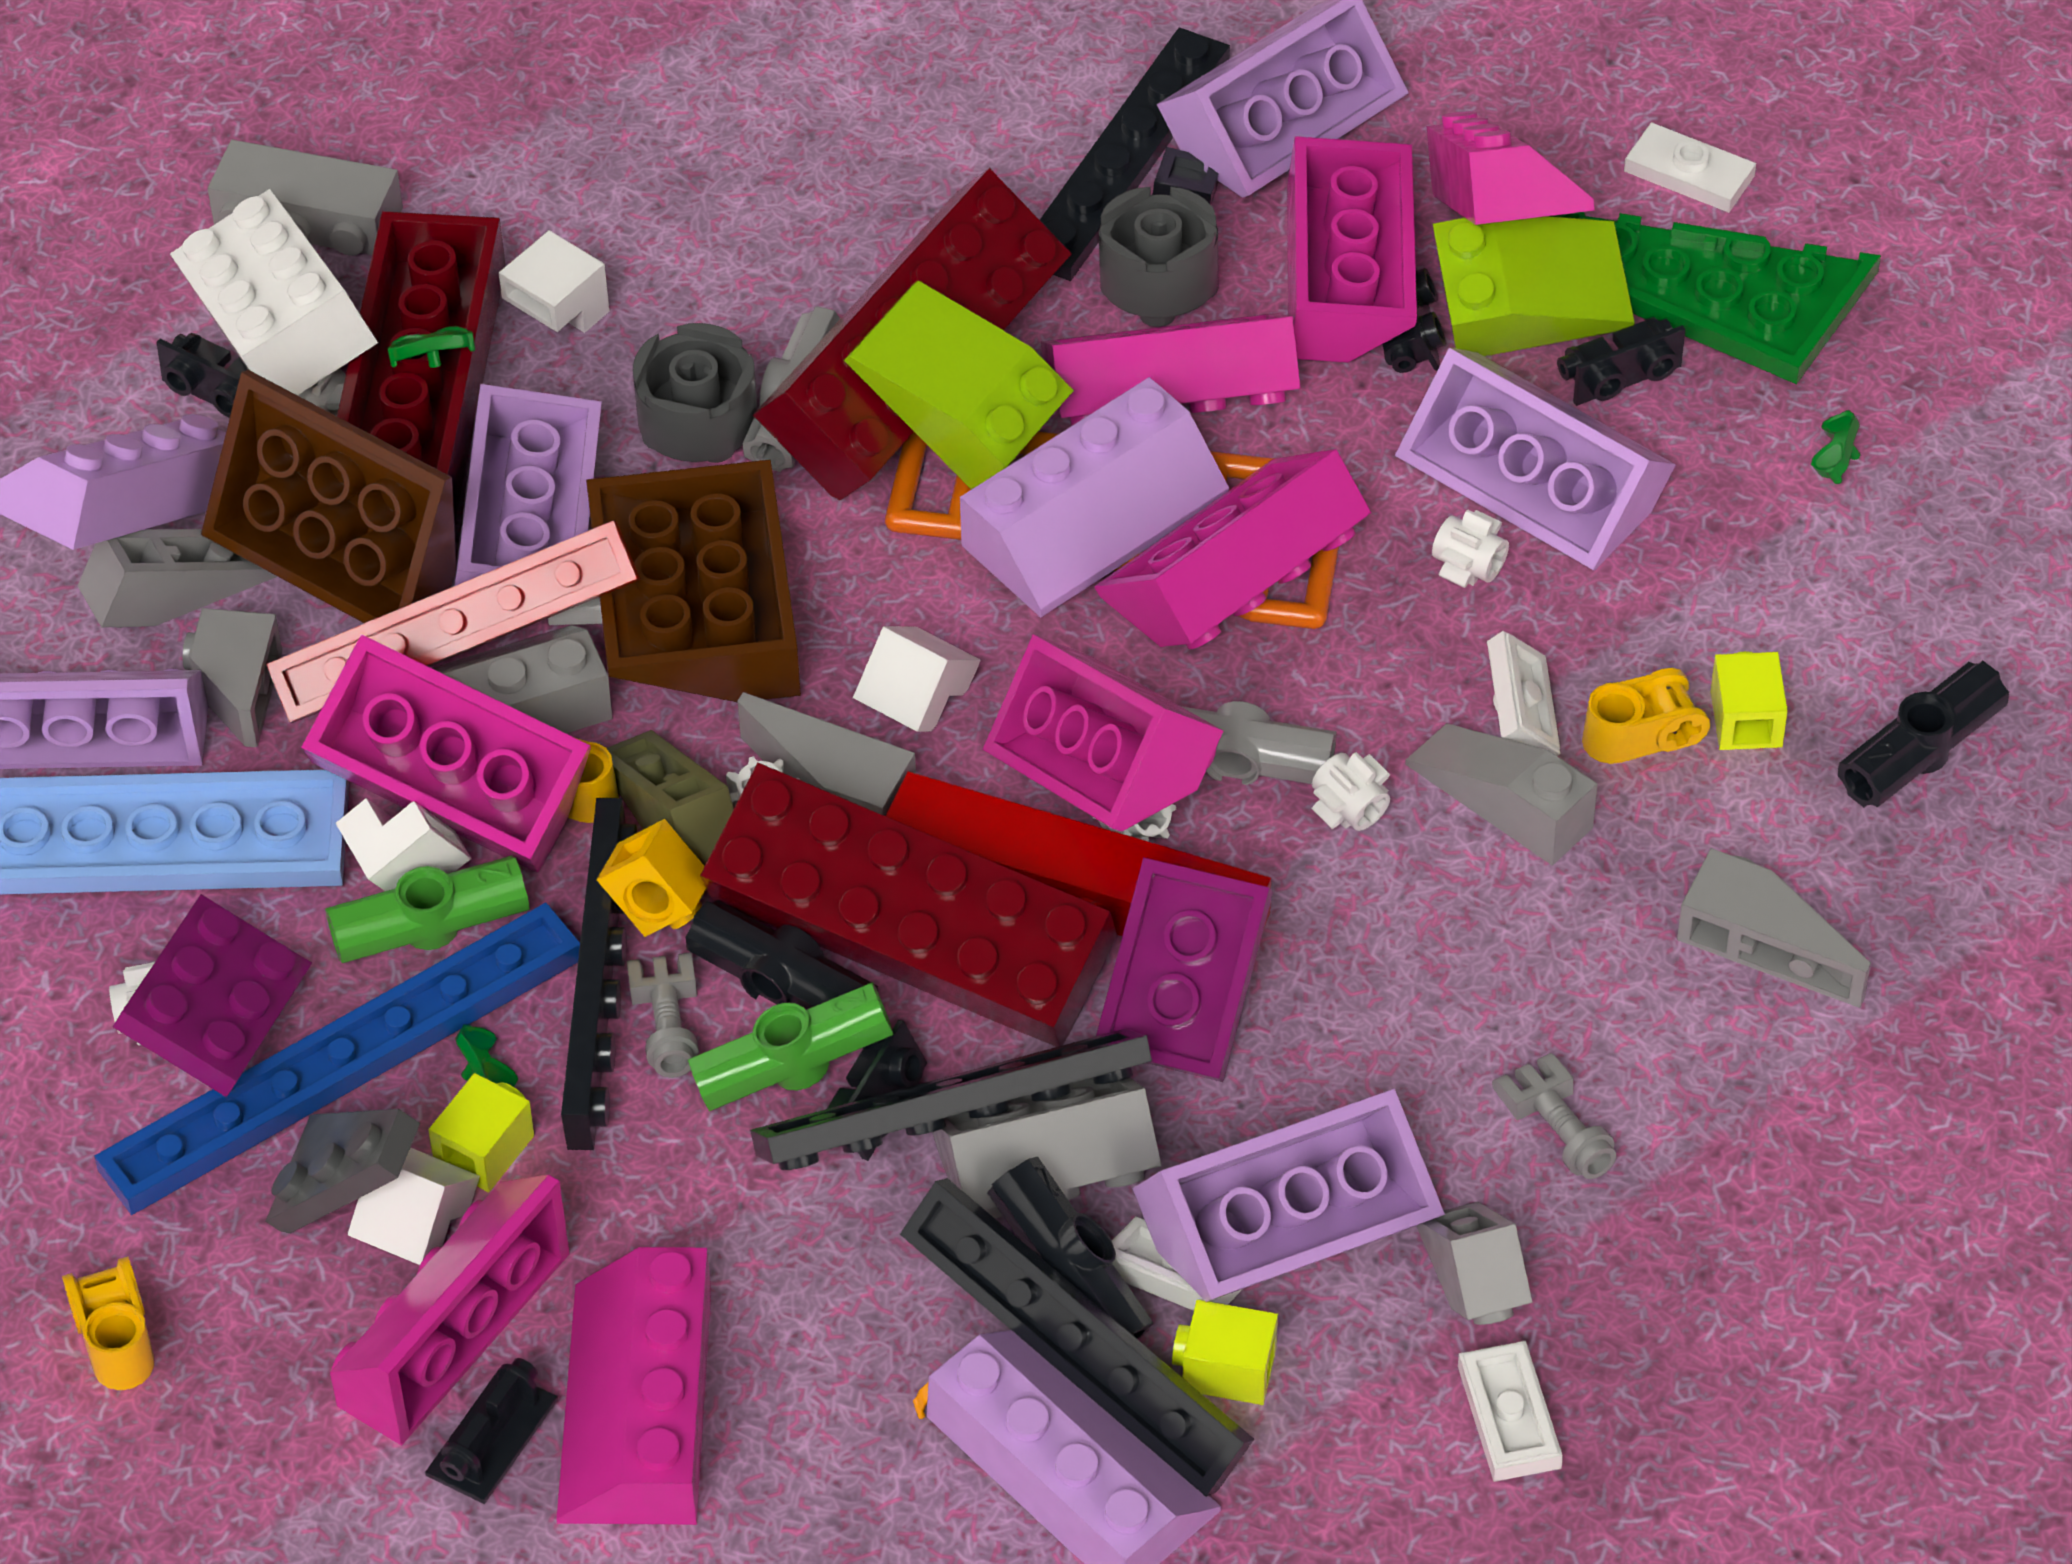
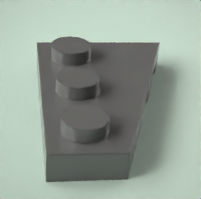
M400 1109L310 1114L291 1161L280 1171L273 1183L271 1193L275 1196V1199L265 1222L278 1231L291 1234L397 1179L420 1123Z

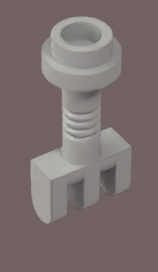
M691 952L678 954L677 967L679 973L668 974L665 956L652 957L655 976L644 977L643 967L639 959L628 960L626 962L632 1005L652 1002L656 1032L651 1034L646 1041V1059L649 1065L661 1076L668 1078L683 1076L691 1070L688 1059L697 1056L699 1053L695 1035L688 1029L682 1028L678 999L697 997Z
M1552 1053L1537 1060L1538 1068L1545 1078L1544 1080L1530 1064L1515 1070V1078L1524 1088L1523 1090H1520L1506 1074L1492 1081L1493 1089L1517 1121L1538 1111L1552 1129L1555 1130L1556 1134L1566 1144L1562 1159L1572 1173L1583 1175L1587 1179H1595L1605 1174L1613 1166L1616 1160V1152L1612 1136L1601 1126L1586 1128L1563 1101L1564 1098L1573 1094V1076Z

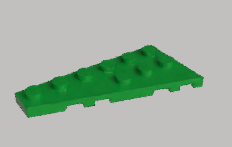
M1584 212L1548 216L1614 221L1585 216ZM1622 213L1619 214L1618 220L1614 221L1634 315L1643 319L1655 317L1658 321L1665 318L1670 322L1673 329L1683 325L1685 337L1794 384L1799 382L1879 272L1881 255L1860 252L1858 260L1826 255V246L1805 243L1803 251L1770 246L1769 241L1764 236L1678 222L1673 223L1672 230L1641 225V216Z

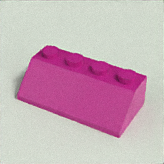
M1466 111L1442 115V124L1426 126L1433 195L1473 224L1478 225L1594 211V198L1532 147L1512 136L1510 131L1500 129L1498 124L1489 123L1488 118H1477V112Z
M1295 136L1287 181L1288 315L1293 316L1297 359L1348 363L1415 327L1417 302L1412 144Z
M1279 313L1041 341L1044 360L1074 390L1055 411V416L1070 417L1071 426L1148 377L1154 380L1179 403L1189 402L1190 413L1226 409L1225 398L1249 395L1250 405L1285 402L1286 390L1301 389L1293 316Z
M1337 449L1272 459L1094 586L1101 599L1160 647L1186 644L1188 649H1195L1218 636L1221 632L1218 624L1232 614L1233 616L1243 615L1261 605L1266 600L1263 591L1277 581L1279 584L1289 582L1305 573L1311 567L1308 559L1321 549L1329 551L1349 541L1356 534L1353 526L1371 514V511Z
M362 634L301 747L313 764L403 808L415 801L452 828L456 834L503 857L513 856L518 864L537 873L544 865L568 819L591 750L589 744Z
M1033 634L982 750L1107 826L1122 832L1198 790L1206 770L1214 760L1216 747L1223 730L1096 658Z
M548 1174L500 1181L484 1200L475 1201L467 1209L462 1217L459 1228L442 1247L437 1246L428 1252L421 1262L414 1279L400 1294H393L387 1298L380 1307L372 1326L357 1342L348 1343L337 1355L330 1371L337 1407L402 1446L570 1254L559 1180Z
M638 1247L575 1284L557 1524L697 1525L711 1305V1281L707 1248Z

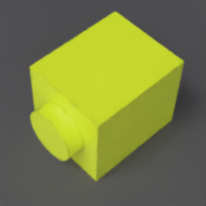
M1744 651L1734 654H1715L1710 692L1719 750L1783 747L1788 710L1778 652L1752 653Z
M474 1073L428 1129L433 1157L479 1175L477 1187L489 1193L534 1137L530 1101L515 1087L503 1082L496 1084Z
M1196 1300L1191 1325H1178L1173 1346L1172 1365L1182 1366L1183 1379L1203 1395L1264 1405L1277 1349L1278 1314Z

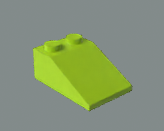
M1544 216L1478 225L1473 224L1466 218L1433 224L1455 349L1490 356L1612 333L1635 325L1614 221Z
M919 280L904 293L844 359L971 490L1005 469L1074 391L1031 346Z

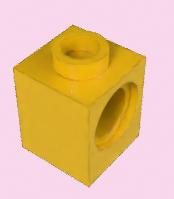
M666 819L619 842L597 878L599 884L644 937L668 925L672 929H678L691 921L702 907V903L699 900L706 889L700 877L704 865Z

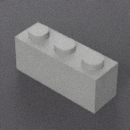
M232 139L207 188L214 225L232 214L235 207L245 199L259 196L270 189L310 244L335 248L340 253L351 256L360 253L372 255L382 211L401 212L403 209L397 169Z

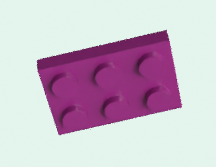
M1143 857L1096 1036L1121 1029H1129L1147 1035L1152 1061L1147 1064L1223 1082L1273 891L1269 887Z
M200 894L120 1013L113 1028L227 1097L300 984L312 962Z

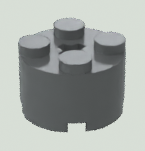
M1142 187L1127 191L1114 198L1104 208L1099 228L1101 292L1118 308L1140 316L1143 323L1155 327L1166 326L1174 321L1175 316L1191 312L1206 303L1218 291V228L1215 211L1212 206L1201 196L1189 190L1170 187V195H1151V187Z
M688 323L677 326V334L660 340L658 333L648 339L635 356L633 381L637 421L643 442L648 448L680 461L719 463L731 458L734 452L743 446V441L754 419L753 414L758 410L754 361L752 355L750 354L749 356L742 347V340L735 333L712 324Z

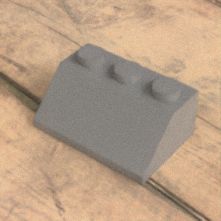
M570 625L432 668L564 733L613 719L608 674L588 630Z
M1093 1078L1069 1084L1071 1093L1056 1099L1032 1101L1030 1094L1008 1100L1009 1109L994 1116L970 1118L969 1113L964 1112L944 1118L946 1127L932 1132L947 1178L991 1216L999 1218L1003 1215L987 1192L991 1189V1184L1004 1173L1029 1158L1039 1157L1068 1200L1080 1195V1186L1105 1181L1106 1187L1127 1186L1145 1179L1144 1170L1160 1167L1161 1161L1146 1090L1131 1078L1108 1084H1094Z

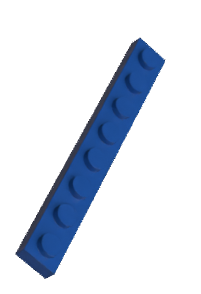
M545 902L247 1069L241 1074L227 1097L212 1089L94 1155L98 1172L132 1216L455 1033L464 1024H471L578 963L580 942Z

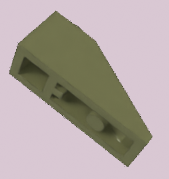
M652 730L608 747L607 750L612 756L618 793L642 829L644 830L666 819L705 866L734 809L728 786Z

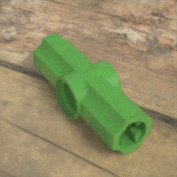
M513 856L448 874L439 868L429 866L418 867L406 872L398 880L395 889L325 908L333 944L341 963L409 944L424 950L439 949L449 944L456 937L458 930L530 910L522 873L516 858H513Z
M872 982L807 1010L796 1003L774 1005L757 1018L752 1033L688 1059L701 1097L708 1110L712 1111L774 1084H778L786 1090L798 1091L809 1088L819 1082L826 1074L830 1065L829 1061L892 1036L893 1028L876 987Z

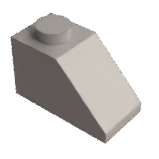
M202 608L195 633L188 632L185 636L182 655L183 667L185 670H201L208 706L244 746L258 747L274 685L266 664L281 658L282 654L276 614Z
M1474 1202L1444 1210L1445 1215L1417 1225L1427 1253L1453 1311L1467 1320L1473 1319L1474 1324L1485 1325L1507 1320L1514 1315L1512 1308L1533 1303L1517 1228L1514 1222L1480 1202Z

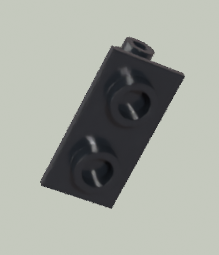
M1416 268L1417 320L1415 327L1383 343L1386 363L1392 365V368L1399 373L1409 372L1414 369L1416 363L1429 360L1434 370L1438 371L1440 360L1437 348L1446 345L1441 323L1434 311L1430 312L1429 304L1437 302L1438 298L1433 280L1426 268L1420 270Z
M1650 317L1643 322L1613 332V342L1618 347V350L1613 351L1603 336L1576 347L1567 348L1565 356L1557 359V366L1564 380H1575L1573 403L1578 406L1594 399L1606 401L1615 397L1625 387L1647 379L1659 381L1668 377L1676 368L1681 367L1685 328L1682 325L1673 329L1667 319L1664 318L1658 321L1655 317Z
M190 333L187 336L179 334L175 337L172 344L160 338L156 344L162 381L175 393L182 396L192 394L213 404L221 414L230 418L241 372L248 370L240 357L225 369L224 366L231 360L230 350L214 344L196 333Z
M903 1020L896 1022L892 1029V1036L863 1047V1050L846 1076L849 1085L857 1088H839L827 1109L918 1085L927 1061ZM877 1147L858 1153L862 1159L869 1161Z
M516 1358L512 1364H503L425 1471V1475L485 1504L558 1401V1396L536 1386L534 1379L538 1372L530 1362L522 1358Z

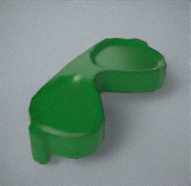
M455 326L446 327L431 334H413L399 337L387 349L392 367H396L399 360L427 352L429 367L434 368L441 366L439 350L468 347L470 351L474 352L475 343L472 331Z
M1850 410L1832 416L1822 423L1821 428L1832 441L1817 452L1811 462V465L1820 476L1831 479L1835 484L1842 483L1841 476L1848 468L1850 459L1857 460L1861 455L1853 444L1860 424L1854 413Z
M468 1024L462 1026L455 1038L457 1046L468 1061V1064L461 1073L462 1078L468 1081L476 1073L496 1084L503 1082L515 1087L518 1081L515 1071L504 1063L492 1058L489 1054L497 1040L495 1034L484 1028L473 1027Z

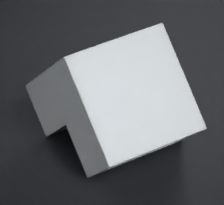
M550 230L499 272L502 299L556 332L569 323L585 333L610 312L605 264Z
M883 626L853 698L917 732L932 731L940 719L949 696L964 695L969 689L981 660L918 627Z
M366 798L336 822L338 829L368 880L384 891L395 889L398 880L412 869L429 866L439 868L448 874L457 871L471 859L456 832L415 801L392 817Z
M410 1148L397 1179L358 1198L348 1236L420 1265L429 1251L437 1246H443L450 1221L463 1217L471 1206L480 1176Z

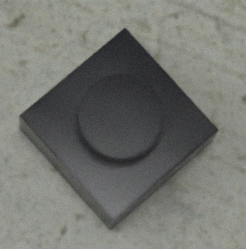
M1166 147L1154 181L1152 195H1170V187L1182 188L1201 196L1211 205L1219 183V173L1208 167L1206 173L1204 171V163L1189 152Z

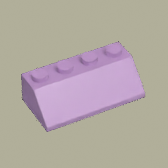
M1328 0L1304 12L1164 99L1157 106L1179 149L1189 152L1202 161L1206 173L1208 167L1219 173L1218 181L1243 198L1251 195L1290 169L1295 136L1338 139L1409 94L1363 1Z
M1450 347L1395 454L1399 459L1592 570H1596L1652 512L1676 466L1671 461L1477 352Z
M1148 377L960 497L961 543L963 548L1041 618L1155 544L1228 492L1229 486L1190 412L1154 380Z
M480 384L472 434L454 586L588 531L590 509L586 479L594 478L602 401Z
M187 414L182 416L181 420L162 425L149 424L143 430L124 435L111 434L106 436L105 440L86 445H69L66 450L38 457L0 478V514L75 550L204 513L207 511L226 432L219 430L218 423L211 418Z
M167 669L163 671L104 670L101 672L56 673L42 671L38 673H1L0 769L202 766L208 703L201 670Z
M1395 1089L1164 1169L1132 1188L1157 1252L1206 1302L1445 1215Z
M1012 1330L979 1334L929 1375L927 1418L1084 1564H1160L1221 1511V1506L1210 1496H1204Z

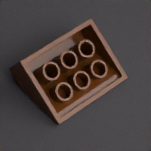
M249 369L241 372L201 535L362 623L369 622L451 588L456 572L452 477Z
M771 459L586 479L592 529L613 520L617 521L640 577V580L600 596L609 677L737 702L743 692L764 700L801 696L798 648Z

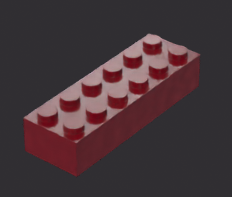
M989 167L950 198L760 406L753 416L832 497L842 500L869 482L914 432L844 361L904 293L919 280L998 328L1005 330L1072 253Z
M382 211L359 313L378 343L348 363L337 417L452 477L455 524L473 434L480 384H483L501 294L499 272L506 267L500 218ZM455 326L473 332L475 351H470L468 347L439 350L441 366L429 367L427 352L399 360L396 367L391 366L387 348L399 337L413 334H431L437 330Z
M758 762L700 874L713 901L720 900L734 909L776 928L783 924L800 928L824 949L1055 1047L1062 1046L1069 1036L1117 937L1111 912Z

